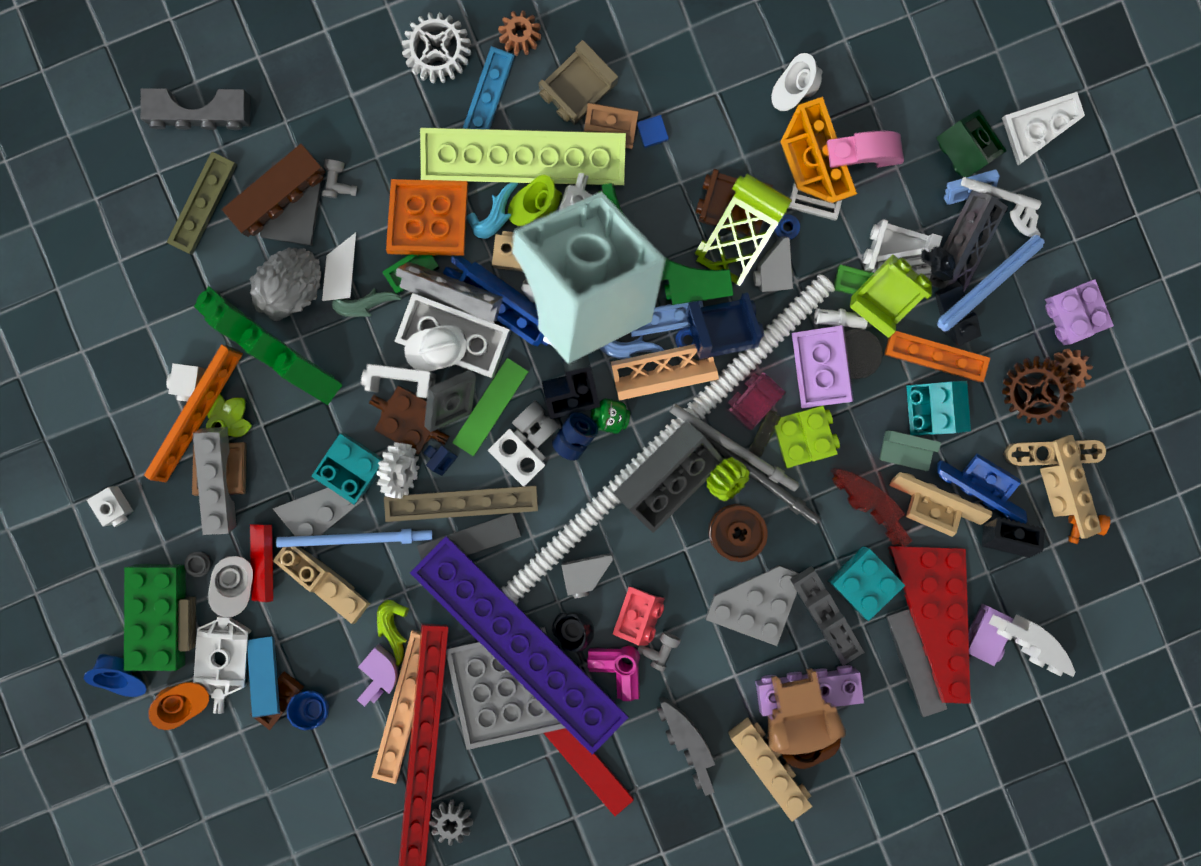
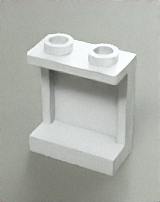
M883 219L877 225L874 224L871 230L870 239L873 241L871 248L866 249L862 263L866 264L864 271L875 273L878 270V256L929 248L931 252V249L940 246L942 236L933 233L929 236L888 224V220ZM920 256V257H915V258H909V259H905V260H906V261L918 260V259H921V256ZM926 265L912 267L913 271L926 269Z
M368 364L367 370H363L361 382L362 385H365V390L371 392L379 391L381 378L418 382L417 397L427 398L428 388L435 385L436 374L427 371Z

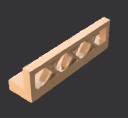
M695 344L612 361L611 366L619 400L718 380V370L714 357L699 361L693 359L692 357L696 354L697 350ZM679 356L683 359L679 365L672 366L668 364L672 357ZM648 362H655L658 364V366L652 371H646L645 369H643L645 364ZM625 367L633 369L630 375L619 377L618 369Z

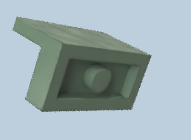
M885 431L879 459L893 464L928 471L933 452H939L941 442L895 431Z

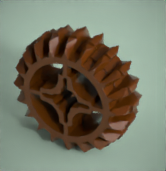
M1039 356L1034 357L1033 363L1027 357L1023 360L1024 366L1017 362L1014 365L1015 370L1009 369L1007 375L1010 378L1004 379L1003 384L1007 387L1003 388L1002 394L1008 395L1004 399L1005 404L1012 403L1009 411H1019L1018 419L1025 415L1027 416V423H1031L1033 418H1036L1038 425L1042 423L1043 418L1048 423H1051L1053 416L1058 419L1062 417L1061 410L1066 412L1069 410L1070 406L1067 403H1072L1074 397L1070 394L1074 393L1075 387L1069 385L1073 382V377H1064L1068 369L1063 368L1059 371V361H1056L1052 366L1049 364L1050 357H1046L1044 363L1040 362ZM1034 372L1044 373V375L1038 379H1034L1030 376H1024L1026 374ZM1052 378L1059 387L1060 397L1054 395L1055 392L1049 387V382ZM1045 382L1042 387V392L1040 391V394H1036L1034 398H1032L1034 390L1037 388V386L1040 387L1042 383ZM1017 384H1020L1022 386L1021 389L1027 393L1025 402L1019 396ZM1037 402H1043L1047 405L1049 403L1052 404L1043 408L1033 407Z

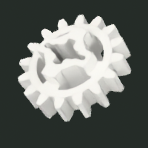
M394 442V446H388V453H382L384 460L378 463L380 470L377 472V475L380 476L377 484L382 486L380 492L385 493V496L402 499L403 495L409 494L408 488H414L413 480L418 478L417 470L419 466L416 465L419 457L414 456L416 449H413L412 445Z

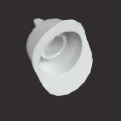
M801 53L796 56L778 79L771 95L772 103L776 109L788 111L794 108L803 98L811 97L819 90L823 71L817 67L812 55Z
M449 325L419 331L413 334L405 345V357L408 364L419 371H434L452 366L464 357L466 351V340L463 334L457 328Z
M228 556L215 565L210 579L208 602L211 609L217 615L234 617L247 606L253 579V569L247 560L239 556Z

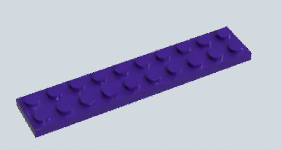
M445 536L410 572L592 755L629 718L448 536Z

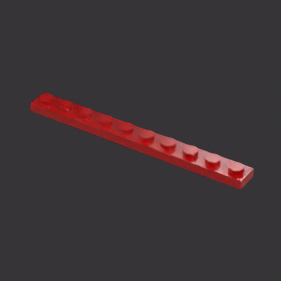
M421 625L398 866H425L448 637L447 625Z

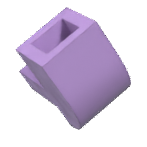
M380 644L358 666L373 682L357 701L364 707L369 701L375 703L384 692L380 689L381 687L387 693H390L398 681L399 667L396 665V660Z

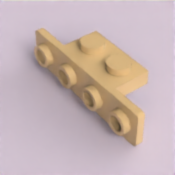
M1067 435L1054 440L1053 446L1059 464L1040 468L1054 517L1074 515L1080 537L1082 539L1089 538L1100 533L1101 527L1074 436Z
M899 472L890 482L891 487L912 495L906 515L907 518L951 537L957 534L961 517L979 525H982L992 517L993 512L985 509L981 504L971 503L962 499L957 494L939 489L934 484L920 481L911 474Z

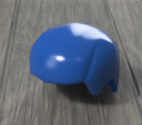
M313 690L294 695L286 707L288 720L292 726L301 730H311L321 726L329 714L328 701L323 694Z

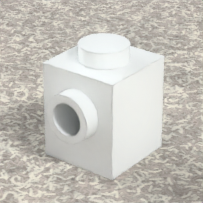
M172 363V371L168 375L166 383L169 389L168 394L177 395V400L188 401L204 375L206 368Z
M118 486L107 487L87 500L103 527L109 525L117 527L128 520L127 515L134 512Z

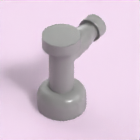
M324 159V169L328 171L326 188L322 191V196L337 198L338 193L356 196L357 186L337 183L338 173L343 172L345 163Z
M663 631L660 637V641L663 644L659 652L645 647V645L639 646L638 652L652 660L651 666L664 672L666 669L665 662L671 649L677 648L681 639Z

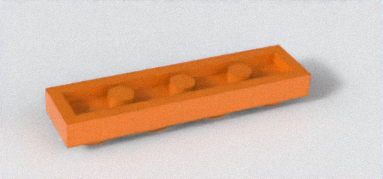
M896 331L889 337L884 355L980 383L984 382L990 358L899 331Z

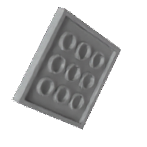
M541 627L540 629L547 635L546 628ZM479 641L446 648L467 750L565 728Z

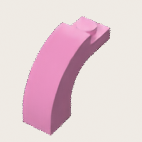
M864 132L854 134L851 137L827 140L830 168L870 162L876 163L878 168L904 162L901 135L897 132Z

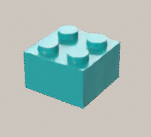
M865 546L828 580L837 592L867 621L873 618L905 587L900 579L873 551Z

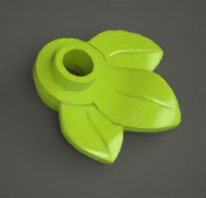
M219 394L207 414L209 420L206 423V428H215L217 423H221L222 427H228V436L242 437L252 427L250 422L242 419L246 407L245 399L232 398L225 401L221 394Z

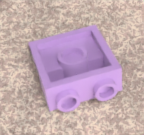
M1095 279L1045 299L1047 303L1045 306L1046 312L1050 318H1053L1056 326L1055 334L1058 340L1063 343V346L1073 344L1114 326Z

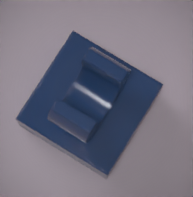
M429 445L424 451V454L430 458L426 466L441 476L444 475L458 457L444 446L437 449Z

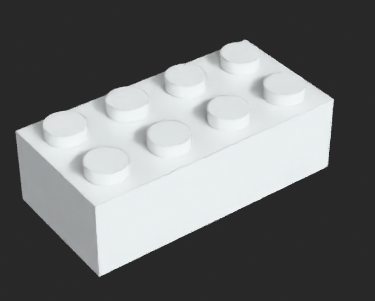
M412 293L394 342L405 346L407 340L419 331L437 326H452L457 328L466 340L464 357L455 365L494 379L511 334L510 329Z

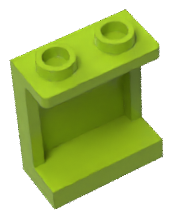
M892 254L851 296L850 308L889 338L896 332V324L924 297L929 299L932 296V283L924 274L918 275L913 271L910 263L904 258L898 259Z

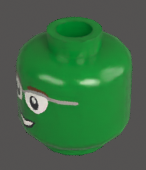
M604 398L599 402L600 407L592 409L591 419L594 420L599 431L618 434L622 429L625 430L627 428L630 411L627 410L623 402Z

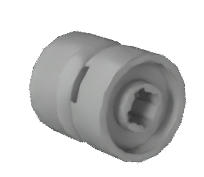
M535 400L512 424L521 433L526 432L528 434L527 439L537 449L560 425L554 419H550V416L546 417L544 415L545 410ZM537 422L541 427L540 430L534 426Z

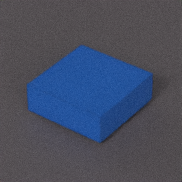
M661 115L637 122V128L644 148L669 140Z

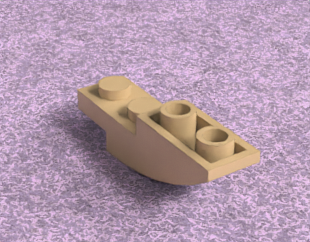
M299 546L283 547L273 560L274 563L305 589L318 595L351 624H355L370 605L365 598L354 590V586Z

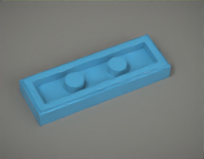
M271 636L248 640L247 650L252 717L280 714L275 639Z

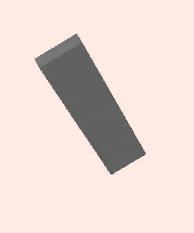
M510 513L446 536L466 555H470L519 538L521 534L514 513ZM445 536L417 545L421 560Z

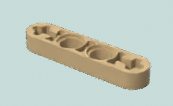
M1053 441L1012 443L1004 451L1007 463L1015 466L1059 464ZM1075 441L1081 463H1097L1106 456V448L1100 441ZM1041 446L1046 447L1048 450V457L1043 461L1039 460L1036 455L1037 449ZM1092 447L1097 449V454H1093V456L1091 454H1081L1080 450L1092 449ZM1018 449L1020 452H1029V456L1018 457L1017 461V458L1012 457V452H1016Z

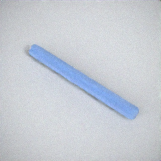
M1039 235L1031 237L938 319L937 326L943 331H949L1043 248L1044 239L1040 238Z

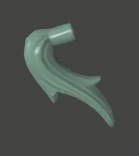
M373 288L368 295L357 300H333L332 308L339 315L345 317H371L372 315L368 310L386 301L401 300L402 298L392 292L376 293L375 288Z

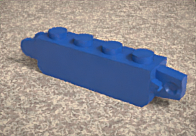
M461 256L451 257V262L464 272L461 274L453 268L446 267L443 271L444 275L503 297L497 317L500 323L532 345L539 346L541 343L546 346L548 344L552 345L538 329V312L534 302H531L527 297L477 262L470 263Z

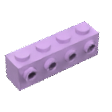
M850 665L837 667L836 671L827 672V669L813 670L817 673L821 696L825 703H831L835 707L864 703L861 675L857 669L852 668ZM802 672L787 673V677L780 678L781 683L806 679L808 676L807 674L802 675ZM775 675L761 677L762 680L756 681L759 711L762 716L772 714V710L777 708L771 676Z

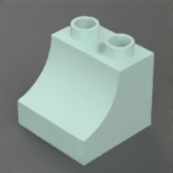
M602 192L514 230L513 254L521 265L532 289L538 312V329L568 364L652 322L665 259Z

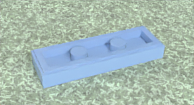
M701 300L699 304L700 307H703V301ZM688 303L655 307L652 322L632 331L631 337L689 327L686 318Z

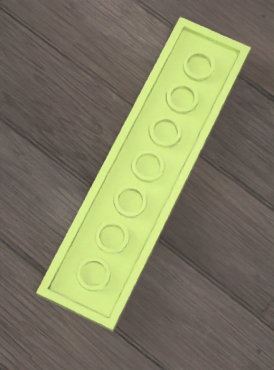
M421 127V180L531 183L539 175H547L553 179L554 184H576L578 174L583 173L584 176L587 175L589 177L586 184L603 185L613 183L614 185H624L626 133Z

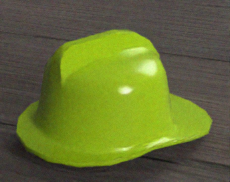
M539 175L512 198L508 208V214H511L509 220L512 224L525 226L537 218H544L557 211L563 195L555 188L553 179L547 175Z

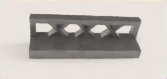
M974 190L971 191L943 247L955 259L953 279L943 281L932 274L929 279L932 286L942 289L955 283L957 278L960 277L959 283L963 286L965 292L1008 206L992 195ZM993 207H997L992 218H990ZM981 231H983V236L981 240L978 242V237ZM971 254V260L969 264L966 265V261L969 255Z
M412 262L397 268L395 276L402 278L400 288L488 322L494 323L497 321L503 297Z

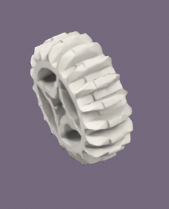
M440 12L437 15V19L433 18L432 13H428L429 20L424 21L422 16H419L420 24L416 25L411 22L410 26L413 32L405 31V36L409 40L402 41L403 47L406 48L402 54L405 58H408L406 61L407 66L413 67L412 72L414 75L420 73V78L423 81L429 75L431 83H435L437 77L440 78L442 83H445L446 75H449L454 80L455 75L453 72L456 70L461 74L463 69L460 64L468 65L469 63L468 59L464 56L471 55V50L467 48L471 45L470 39L465 38L468 35L466 29H460L461 23L459 21L453 23V18L450 15L444 20L443 14ZM431 31H442L438 35L429 34V32ZM454 37L457 41V49L452 57L447 48L451 44L450 40ZM422 39L426 48L422 52L423 56L419 59L417 57V46ZM431 44L433 46L435 45L436 47L441 46L443 53L440 50L438 51L437 49L433 50ZM435 61H442L445 63L440 66H430Z

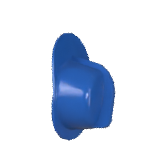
M100 654L97 657L94 669L89 670L84 675L86 683L126 697H138L145 694L147 690L145 683L133 676L132 671H124V658Z

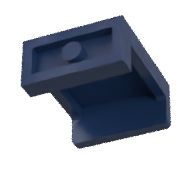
M748 292L742 293L740 300L700 307L699 301L688 303L686 318L699 360L758 348L761 338L764 337V329L762 323L757 321L756 305L754 300H750Z

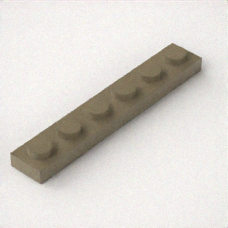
M537 485L403 495L402 499L384 496L385 522L538 511Z

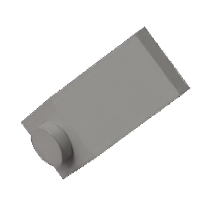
M780 236L758 262L757 271L753 272L754 285L759 286L760 291L793 289L789 237Z
M608 553L562 563L567 595H573L574 598L588 596V591H593L613 561L612 554Z

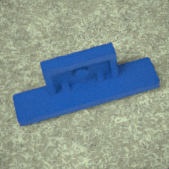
M976 453L962 472L943 460L938 462V474L945 482L955 483L960 486L965 494L978 497L988 508L993 510L996 508L1004 513V516L1010 519V521L1014 520L1015 522L1019 521L1025 524L1028 522L1026 511L1008 500L1021 484L1019 478Z

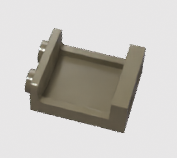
M582 40L575 47V52L545 81L542 79L539 82V89L541 90L539 95L548 104L552 102L558 108L556 112L565 122L570 120L575 125L586 115L588 103L597 104L618 84V76Z

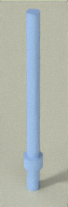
M409 528L401 529L399 532L277 537L276 544L277 547L382 542L412 544V541L432 540V530L412 531Z

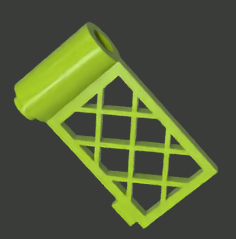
M746 174L745 178L739 176L732 188L736 191L734 197L708 241L702 240L695 252L699 256L696 261L711 270L729 269L728 263L741 261L743 268L741 275L738 277L730 272L731 281L739 286L792 201L789 197L749 174ZM735 204L745 209L747 218L734 221L731 210ZM727 217H728V218H729V223H725V224H724V222L726 221V219H727ZM762 219L771 224L767 232L756 234L753 221ZM749 223L752 235L739 238L735 226ZM731 227L734 240L721 242L720 229ZM716 238L717 244L712 245L714 239ZM753 240L756 248L755 252L743 255L740 243ZM736 244L739 256L726 259L723 247ZM719 248L722 260L712 262L704 256L708 250ZM745 259H750L746 265Z

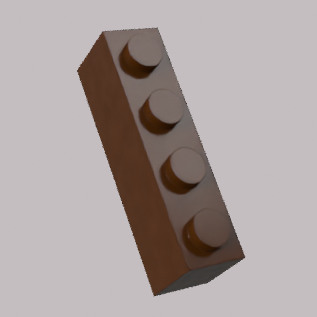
M299 144L221 210L243 235L247 237L250 235L255 236L264 229L263 225L268 220L278 218L284 212L283 208L290 202H297L303 196V191L309 186L314 187L319 184L326 171L302 144Z

